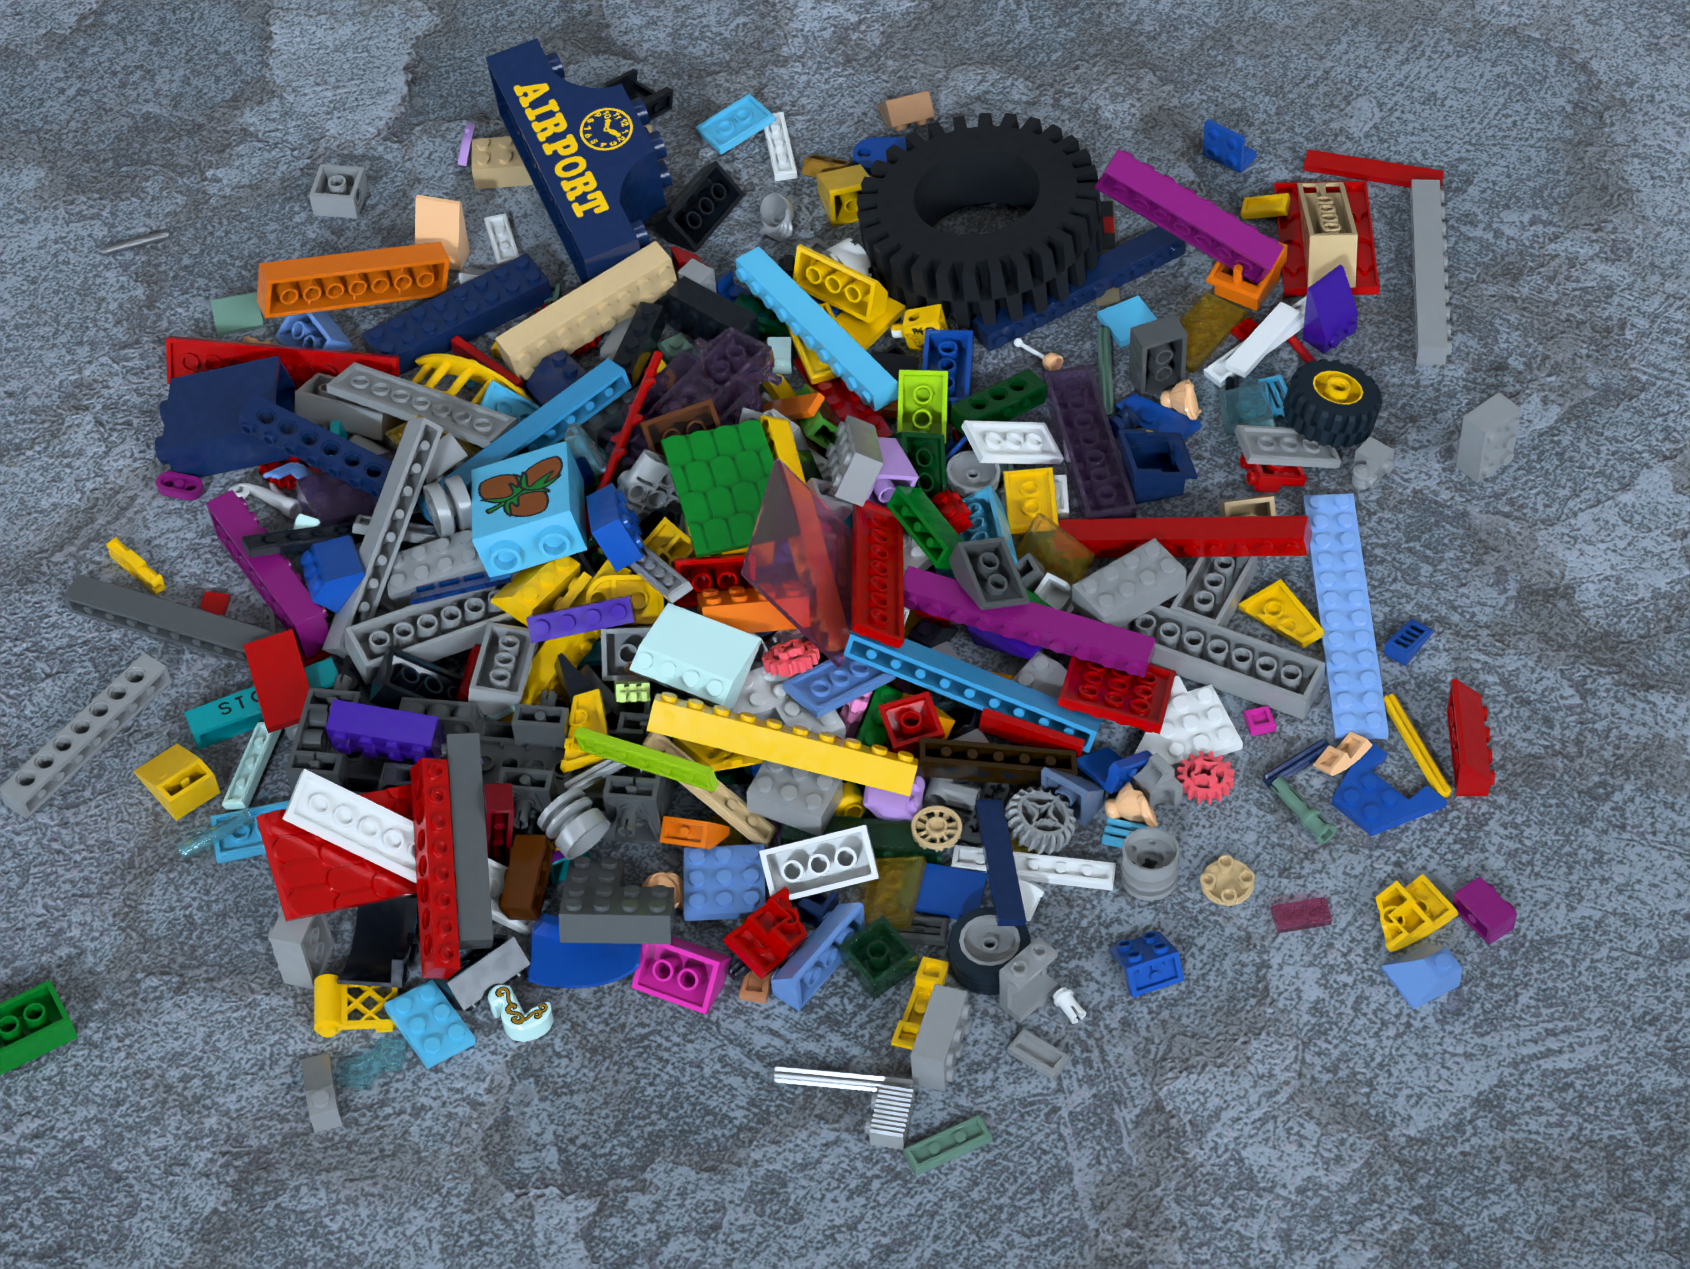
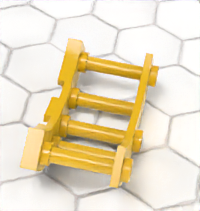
M428 354L415 360L421 367L411 380V382L420 385L429 376V380L422 386L434 389L444 375H456L458 378L447 391L434 389L456 397L465 383L471 379L484 385L471 401L474 404L480 405L489 383L493 380L532 401L526 396L523 389L516 387L503 376L473 359L450 354Z

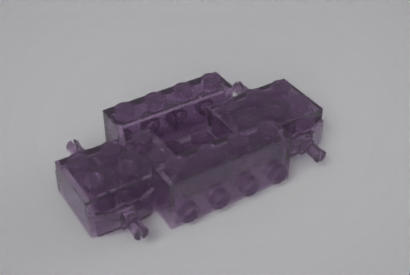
M732 327L724 330L709 342L698 337L694 345L703 349L701 356L698 357L686 350H682L654 378L656 382L650 387L639 414L645 417L642 421L644 422L711 398L721 426L738 424L743 407L763 413L764 410L758 385L765 381H769L776 386L782 383V377L772 373L775 362L772 347ZM635 397L621 410L624 423L630 411L628 406L634 401ZM639 423L633 427L625 446L627 452L621 457L615 473L619 475L624 471L630 470L643 450H648ZM603 429L600 433V438L609 442L605 449L609 461L616 444L610 439L615 434L607 429Z

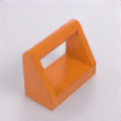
M663 816L659 842L711 850L730 835V827L707 821Z

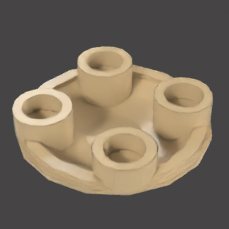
M1222 855L1218 860L1206 866L1200 877V886L1203 894L1210 901L1218 905L1232 906L1240 904L1248 899L1254 890V873L1246 864L1233 859L1230 855Z

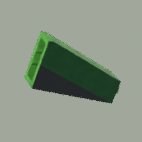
M805 383L795 396L817 393L818 391ZM825 398L814 417L799 419L805 435L826 450L830 443L834 444L837 438V427L842 421Z

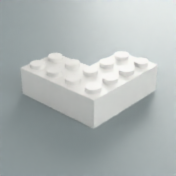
M764 666L749 671L732 712L738 714L749 712L755 714L758 719L767 721L768 718H773L783 722L782 725L790 727L801 725L807 727L810 732L819 734L821 731H828L843 740L846 739V726L836 710L816 719L782 689L783 682L792 677H780L779 674L771 676V672H765ZM705 702L706 706L714 707V705Z

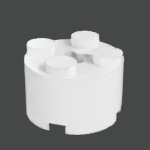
M846 238L822 252V255L868 277L872 276V273L868 275V268L871 267V263L866 252L859 244L854 245L850 241L853 240L851 238Z

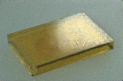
M1036 513L1016 550L1019 560L1030 552L1044 566L1048 573L1066 581L1071 588L1073 584L1082 579L1095 556L1093 552L1042 513Z
M924 856L875 858L880 878L868 881L862 903L864 905L865 930L910 929L927 861Z

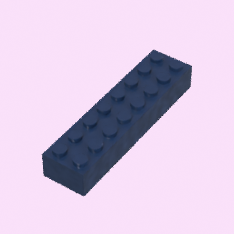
M525 253L361 333L366 352L399 355L400 376L419 366L415 362L417 358L428 354H444L452 350L451 339L455 336H459L466 342H469L545 304V300L553 297L550 281L532 258Z

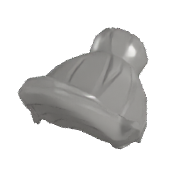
M776 192L767 194L760 205L761 222L763 224L760 228L761 236L766 234L780 242L785 241L793 233V226L791 224L794 217L793 202L790 198Z

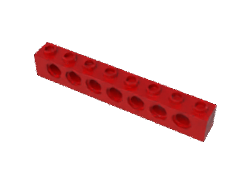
M421 758L410 769L422 978L449 979L461 968L448 760Z

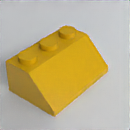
M566 556L523 569L491 598V603L528 627L526 618L529 615L549 612L560 596L564 597L567 594L571 581L575 577L579 578L581 564L570 556Z

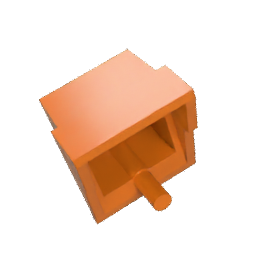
M1279 242L1284 248L1271 271L1258 285L1242 276V265L1236 264L1232 270L1218 261L1208 275L1206 283L1215 286V295L1257 311L1279 283L1281 268L1287 261L1288 245Z

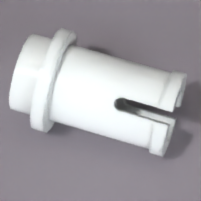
M1063 987L1053 995L1054 1004L1061 1007L1072 1024L1078 1023L1077 1015L1082 1020L1086 1016V1011L1082 1009L1073 997V991Z

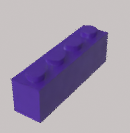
M626 595L529 615L526 620L531 643L633 623L636 621L632 596Z

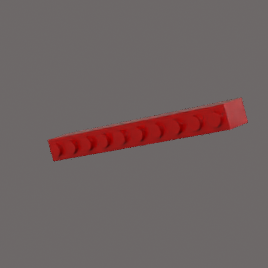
M1308 516L1060 519L1054 541L1059 558H1120L1154 538L1173 557L1308 556L1312 531Z

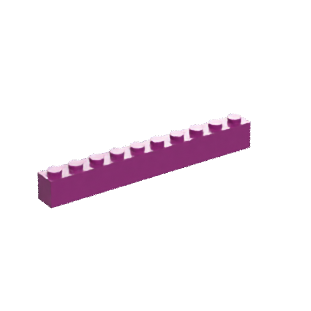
M908 566L903 577L904 607L907 609H915L928 613L931 616L952 620L958 624H965L982 631L993 632L1005 638H1013L1026 642L1029 645L1050 649L1056 653H1064L1077 657L1080 660H1087L1107 668L1118 669L1130 675L1145 677L1154 655L1156 638L1031 601L1029 604L981 610L956 579Z

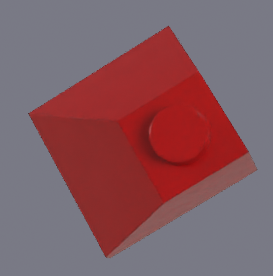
M929 691L878 706L890 752L898 754L899 751H905L913 754L920 737L936 739L945 737Z

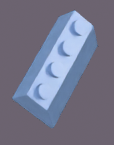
M862 903L838 904L832 912L826 913L819 927L815 931L812 930L803 945L789 956L788 962L773 973L771 978L773 996L798 1011L804 1007L866 936L864 905Z

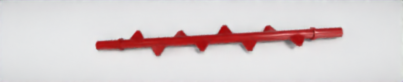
M654 351L648 368L644 371L645 375L635 399L628 406L630 411L621 432L615 434L610 439L616 444L605 471L598 478L600 483L596 491L610 485L621 457L627 452L625 446L633 427L645 418L639 413L650 387L656 382L654 378L657 376V369L663 357L660 351ZM586 505V533L588 538L591 528Z

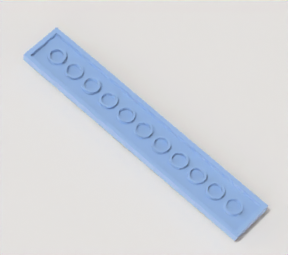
M1353 493L1303 495L1304 516H1308L1312 531L1309 553L1319 625L1324 630L1321 642L1324 663H1326L1325 671L1335 741L1344 740L1350 731L1366 739H1388L1389 731Z

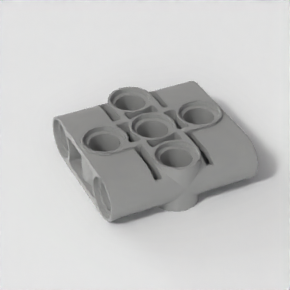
M644 449L632 468L624 471L618 477L617 484L619 487L617 491L621 489L628 500L626 505L629 510L634 509L640 522L650 513L659 509H669L675 516L679 515L682 510L665 456Z

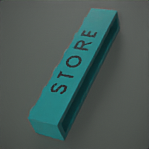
M332 658L304 667L310 688L333 689L335 678L339 673ZM255 686L184 712L198 750L255 729L257 722H264Z

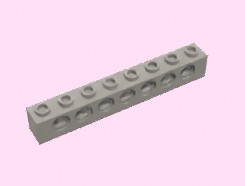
M143 653L137 660H134L120 676L116 677L104 691L99 693L88 706L78 712L72 721L61 728L56 736L43 745L28 762H25L10 779L2 784L0 795L4 805L28 819L171 683L167 666L146 653Z

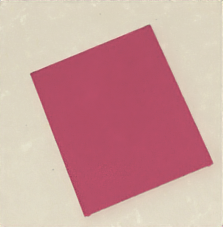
M777 458L774 460L740 574L837 667H840L843 663V654L852 629V530Z

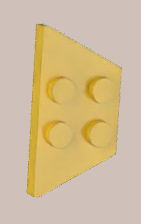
M673 737L672 742L697 763L712 767L714 771L762 764L764 762L762 759Z

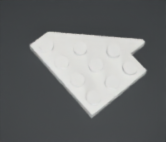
M1178 675L1175 676L1160 734L1145 732L1134 754L1146 750L1153 755L1158 753L1177 770V767H1181L1182 759L1189 761V754L1191 753L1198 757L1199 751H1203L1204 756H1208L1210 751H1212L1213 757H1218L1241 750L1243 742L1212 684L1187 692Z

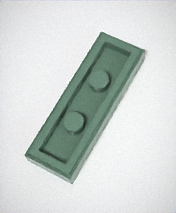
M978 1114L903 1148V1155L915 1176H918L993 1142V1136Z

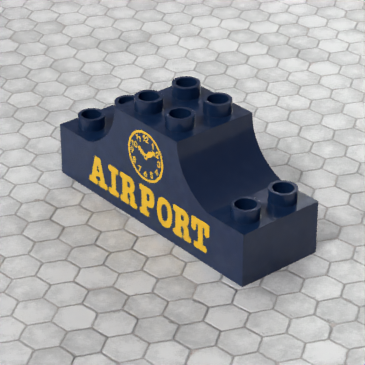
M537 38L485 57L499 115L582 285L649 245V237L643 223L656 212L666 208L663 189L672 185V179L663 158L667 157V151L660 133L657 130L649 133L645 126L650 124V119L642 99L639 97L630 101L622 84L606 88H589L563 79L565 78V73L557 53L553 52L545 55Z

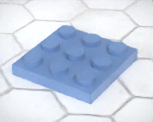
M765 844L715 846L711 850L693 847L684 848V921L747 918L766 904V877L759 851L765 850Z

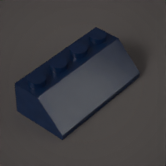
M561 350L544 357L524 386L525 390L542 407L587 373L565 350ZM579 427L568 434L570 439L580 435Z

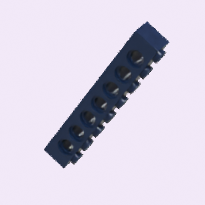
M253 394L238 413L239 429L245 434L253 435L263 440L265 444L275 446L283 450L287 455L297 457L305 461L309 466L317 467L327 472L331 477L339 478L349 483L353 488L361 489L371 494L375 499H379L392 465L391 461L256 394ZM425 478V480H424L423 486L426 485V481H427L426 478ZM423 486L421 488L419 496L424 493Z

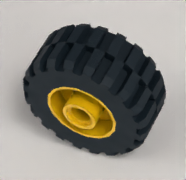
M1320 359L1318 362L1313 360L1300 366L1293 373L1283 402V411L1291 427L1294 426L1295 432L1299 435L1303 434L1305 439L1311 442L1316 441L1318 445L1322 446L1331 445V448H1339L1340 446L1347 448L1353 446V444L1357 445L1371 435L1381 409L1382 396L1378 385L1375 384L1370 376H1366L1365 372L1360 368L1356 369L1353 365L1349 363L1343 364L1338 360L1328 361L1327 359Z

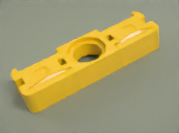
M117 537L106 543L107 548L110 550L108 551L110 557L152 594L157 595L166 589L162 576L150 568L146 561L132 549H128L121 543Z

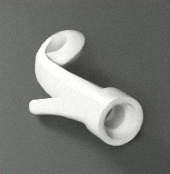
M238 483L228 490H233L238 498L242 496L246 499L250 494L280 510L283 515L291 519H296L303 510L301 501L293 497H287L279 491L274 483H269L270 489L250 483Z

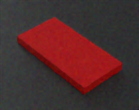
M293 629L244 644L245 654L268 733L298 724L310 685Z

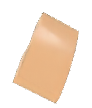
M1350 731L1337 748L1329 745L1313 766L1328 775L1334 776L1357 762L1371 748L1372 744L1368 739Z

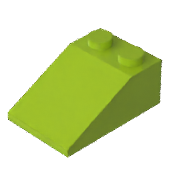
M899 370L897 433H918L923 429L926 433L944 434L946 447L948 371Z

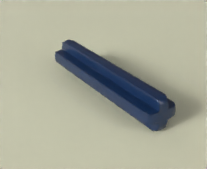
M1320 739L1263 775L1264 783L1270 788L1272 782L1278 777H1284L1286 780L1315 762L1330 744L1325 739Z

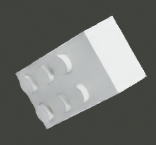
M867 825L759 851L770 897L784 887L790 892L789 900H795L880 878Z

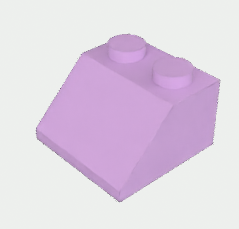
M915 776L910 796L865 785L863 805L892 832L909 828L914 816L923 809L922 801L925 780L921 776Z

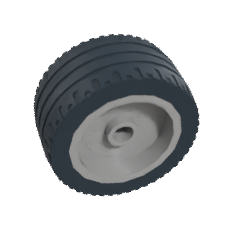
M994 907L974 909L965 913L964 916L962 915L952 927L948 941V958L955 979H957L961 986H964L969 991H973V993L988 996L1000 995L999 970L1031 943L1028 928L1026 925L997 926Z

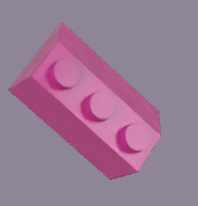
M672 936L671 944H642L640 965L635 971L631 988L706 1015L725 983L731 957Z

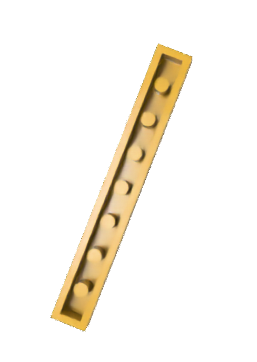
M607 559L573 606L585 604L587 591L590 585L598 578L606 575H634L633 572L626 567L616 572ZM599 595L594 596L591 602L602 601L605 598ZM601 629L546 640L532 659L531 670L520 704L539 705L541 692L547 690V698L550 690L558 695L561 689L554 667L557 656L563 653L577 669L579 663L590 653L593 644L601 636ZM514 712L497 721L512 722Z

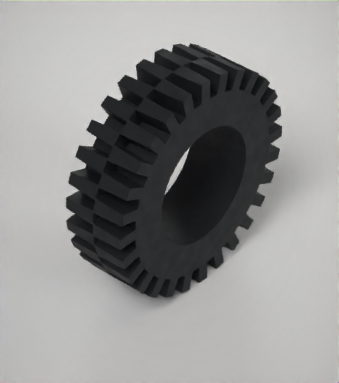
M979 113L978 127L967 128L964 115L953 117L954 131L945 133L939 122L928 125L929 140L925 141L914 131L905 136L906 150L893 144L886 150L887 162L876 160L872 164V177H864L861 183L862 194H858L857 215L864 251L871 263V267L868 270L869 274L872 273L871 278L879 281L888 291L889 297L903 305L907 303L908 310L941 304L946 320L950 313L954 312L958 328H970L973 314L979 313L982 314L984 325L996 324L995 309L1005 307L1011 322L1023 320L1022 303L1028 302L1037 314L1048 310L1047 293L1059 302H1062L1069 297L1068 283L1080 287L1086 281L1085 269L1094 270L1098 264L1097 252H1102L1104 246V225L1100 191L1094 188L1098 182L1095 164L1092 165L1091 156L1087 149L1080 150L1079 141L1073 135L1063 139L1062 129L1054 124L1043 131L1041 120L1029 117L1021 129H1019L1017 115L1005 113L1000 126H993L991 113ZM1005 203L1029 211L1016 223L987 234L954 235L933 228L947 215L976 204Z

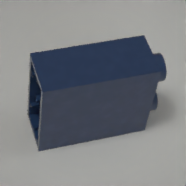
M274 356L171 378L168 400H163L160 403V415L164 424L163 435L157 436L155 439V451L160 463L163 465L170 464L174 472L201 478L290 459V456L283 450L275 446H269L263 440L253 435L245 434L239 429L238 413L253 394L295 414V391L297 386L280 357Z

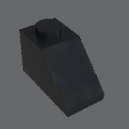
M921 618L908 634V640L928 648H933L946 641L949 643L958 632V628L943 620Z

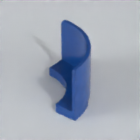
M544 913L540 920L532 925L529 953L530 965L528 966L527 979L534 984L557 988H587L612 983L630 975L639 968L641 944L560 943L559 916Z

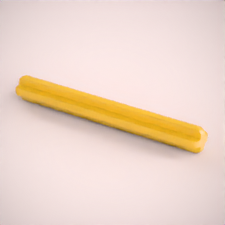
M1396 695L1384 696L1383 700L1387 713L1432 789L1443 798H1448L1451 795V787Z

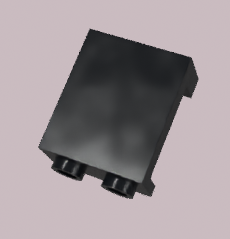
M634 68L604 84V88L622 84L630 101L640 97L647 109L650 121L672 109L673 90L665 87L655 92L638 82V71Z

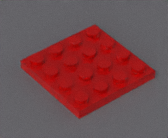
M1072 656L1057 705L1069 711H1079L1090 714L1095 718H1104L1115 721L1120 725H1129L1140 728L1148 733L1160 734L1176 671L1150 664L1146 676L1141 677Z

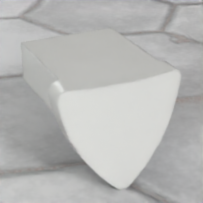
M1018 879L1026 921H1031L1045 890L1035 883Z

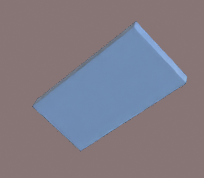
M843 652L814 666L812 669H808L804 673L784 681L782 689L817 719L895 680L896 676L843 656Z

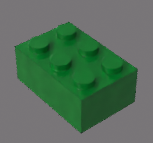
M50 980L0 1003V1075L78 1038L73 1024Z

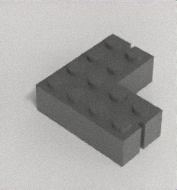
M580 856L569 861L559 910L560 943L671 944L675 919L674 887L663 885L653 887L625 886L624 859L605 857L599 861H594V858Z

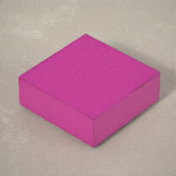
M1269 706L1243 711V718L1250 736L1276 731V723Z

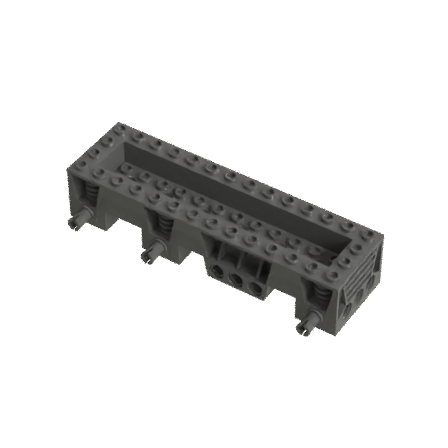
M342 674L337 675L333 689L309 688L285 769L292 794L304 769L355 794L386 790L387 788L411 784L410 769L415 765L414 762L396 763L386 757L368 758L363 756L362 753L352 752L351 754H344L334 749L325 729L333 699L364 704L361 692L349 691L352 684L350 676L344 674L341 681ZM547 690L541 692L539 705L516 704L512 722L486 720L478 704L473 702L401 698L399 710L439 718L445 735L443 744L446 742L447 734L479 733L481 758L484 762L482 764L483 792L484 784H512L514 801L513 833L546 835V831H542L537 825L541 813L558 796L566 792L564 787L566 781L596 765L593 764L569 771L564 775L556 773L561 771V760H564V744L569 734L570 715L568 708L555 707L558 695L552 690L549 691L548 698L546 697ZM651 698L650 701L644 703L643 713L620 712L617 730H609V735L642 745L650 731L646 730L652 708L650 705ZM664 735L671 742L673 741V737ZM349 755H360L357 758L349 757ZM626 766L584 789L585 797H589L592 801L591 809L598 808L611 823L601 840L663 845V843L659 842L663 816L669 815L675 780Z

